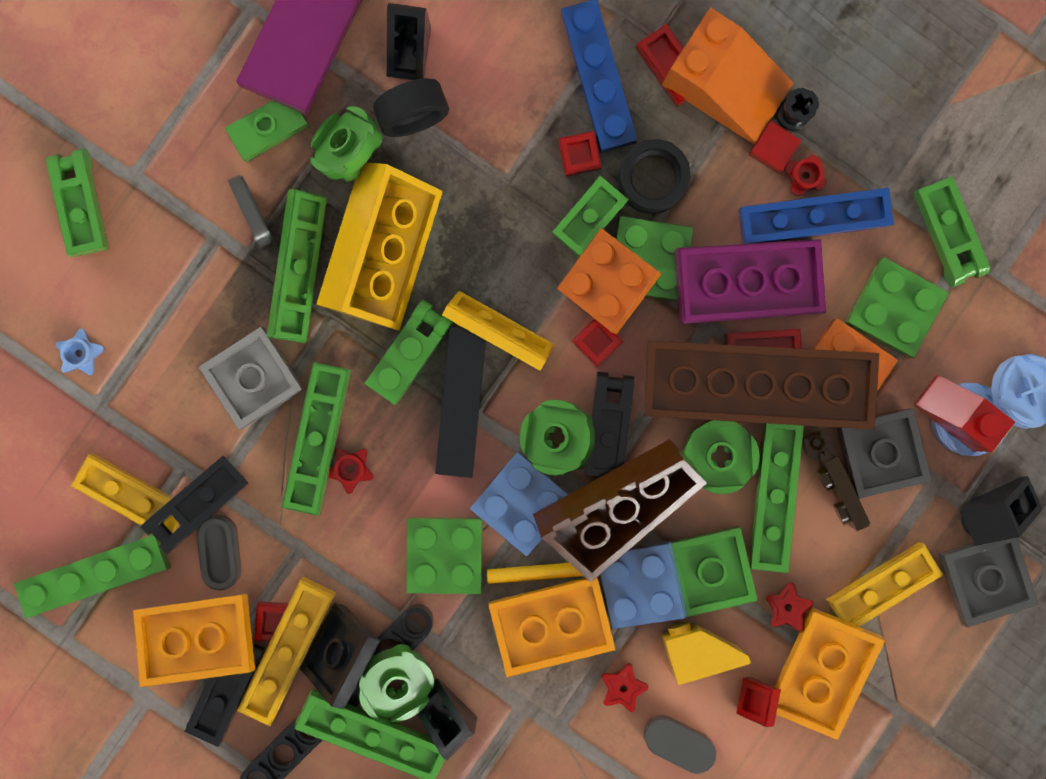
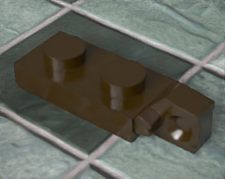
M820 429L803 437L802 444L806 456L818 460L822 469L817 471L822 485L826 491L832 489L838 500V503L834 504L833 507L843 525L849 523L850 527L856 531L870 526L865 510L824 430Z

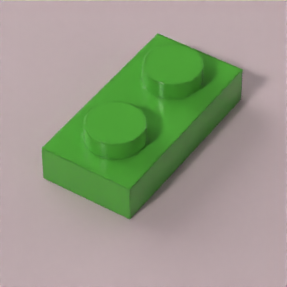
M599 176L552 231V235L576 256L580 257L601 228L605 229L629 199L602 176Z

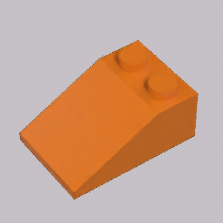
M710 7L669 70L662 86L684 97L685 101L755 145L794 82L742 27Z

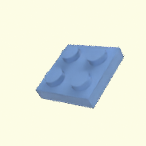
M517 451L471 506L470 510L527 557L542 539L533 514L567 496L568 493L544 473L536 470L531 465L532 463Z
M671 541L630 548L600 574L612 629L684 619L688 615Z

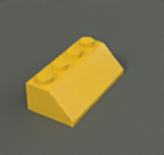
M366 162L361 167V172L354 181L316 305L400 331L443 191L388 164Z

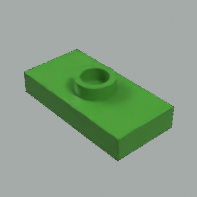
M271 101L225 127L240 156L247 163L310 126L302 113Z

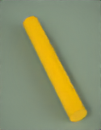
M569 562L487 569L488 584L583 576Z

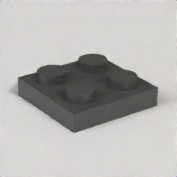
M914 408L876 416L875 430L837 427L850 482L859 499L931 481Z
M1017 538L975 546V543H970L939 553L961 625L971 627L1039 605Z

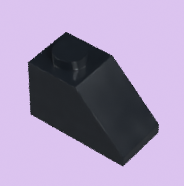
M1025 476L973 498L960 512L965 531L971 534L975 546L1020 537L1043 508L1029 477Z

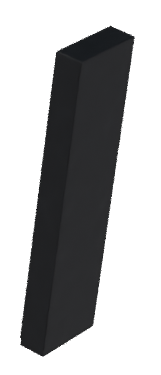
M450 326L435 474L472 478L486 340L461 327Z

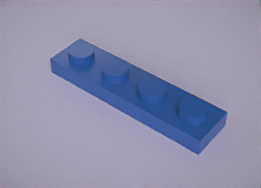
M590 0L562 8V20L600 153L636 144V133L598 1Z
M889 188L744 206L738 209L743 244L786 241L885 228L894 225Z

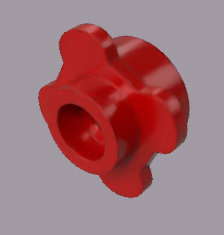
M810 155L799 162L791 160L785 166V173L790 176L792 183L790 191L795 196H802L805 191L812 189L821 191L826 186V178L823 177L824 170L821 160L816 155ZM804 172L808 173V179L803 178L802 174Z

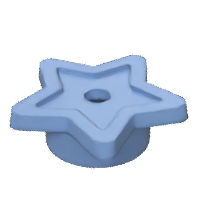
M79 329L73 338L56 343V347L60 351L61 360L63 361L61 368L63 373L80 369L88 375L94 374V359L104 351V347L90 343L84 329ZM78 350L82 351L81 357L77 356Z

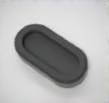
M238 175L228 179L233 194L259 247L262 248L271 244L273 238L243 176Z
M215 515L198 528L197 542L202 580L209 588L221 591L230 588L239 580L241 576V560L238 532L235 523L226 516Z
M664 715L656 716L647 723L644 730V738L649 750L655 755L696 774L704 773L714 765L716 760L715 747L711 740L703 733Z

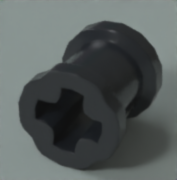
M805 88L793 90L777 109L778 123L789 131L800 130L816 115V110L819 107L818 97L813 91ZM792 106H793L795 109H798V108L801 107V109L803 110V113H802L801 111H795V112H794V111L792 110Z

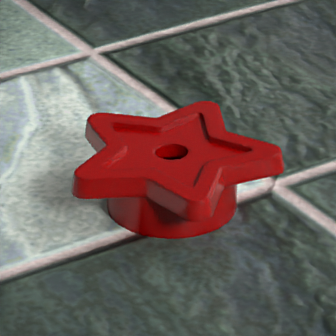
M339 447L335 449L336 463L330 469L328 478L340 481L347 494L353 492L358 482L373 480L374 475L365 466L367 458L366 449L359 450L353 454ZM348 466H353L354 471L348 472Z
M788 583L781 595H768L766 597V601L774 610L771 625L774 628L789 624L798 631L804 630L803 619L806 617L807 611L813 607L814 602L798 595L794 583ZM788 604L792 606V610L789 612L786 610Z
M627 663L621 671L603 673L601 676L608 688L603 700L604 705L621 704L630 712L635 711L636 697L647 691L649 687L647 683L635 678L630 663ZM622 685L627 686V690L624 692L620 690Z

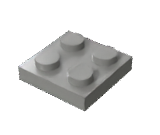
M264 327L256 329L199 366L200 371L239 430H243L304 390V387L272 338L267 337V330Z

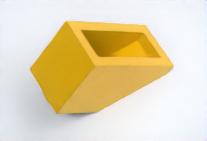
M689 621L677 622L668 626L667 632L660 633L673 677L678 685L751 664L748 654L741 647L697 623L690 624Z

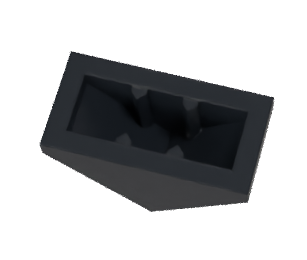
M388 3L386 77L407 80L424 79L431 33L427 8Z
M436 678L434 680V687L432 688L431 686V691L428 694L429 701L417 716L442 758L448 760L475 734L477 716L440 679Z

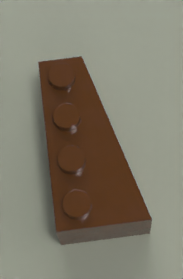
M668 439L539 510L533 516L541 538L592 582L707 483L693 462Z

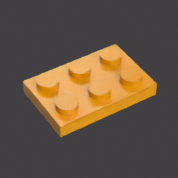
M585 577L488 603L506 678L616 650L597 577L592 582Z
M247 594L133 610L140 687L255 671Z
M811 607L804 621V630L799 632L774 686L781 689L776 715L838 740L884 645V638L877 633Z

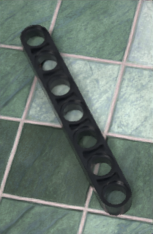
M414 604L406 608L377 637L380 641L373 656L380 653V643L385 639H394L398 644L408 645L413 651L428 636L433 627L434 619L430 609L420 604ZM417 612L424 615L427 626L423 631L413 632L407 627L406 618L411 613ZM357 687L347 702L356 707L360 704ZM297 716L246 767L240 779H248L249 773L256 770L263 772L267 779H284L322 740L307 736L303 732L294 729ZM281 744L290 746L294 751V759L287 763L279 761L275 756V747Z

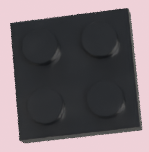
M334 603L300 666V670L331 707L344 709L351 695L356 690L357 683L369 660L373 657L380 640L346 606Z

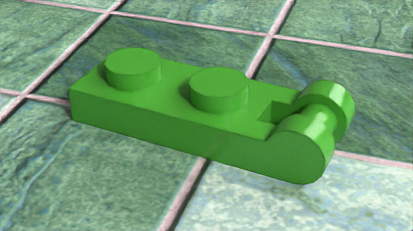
M83 148L72 151L70 156L62 157L60 154L48 156L46 164L67 256L74 258L109 250L91 171L93 168L92 160L88 151ZM75 170L76 177L67 179L68 172Z
M953 176L913 192L943 265V275L947 284L954 288L964 284L966 278L971 276L979 278L988 274L990 271L989 263ZM965 252L967 262L961 264L957 254Z
M425 299L416 307L411 318L364 383L394 405H397L453 324V321L432 309L433 305ZM423 322L434 328L429 337L418 331Z

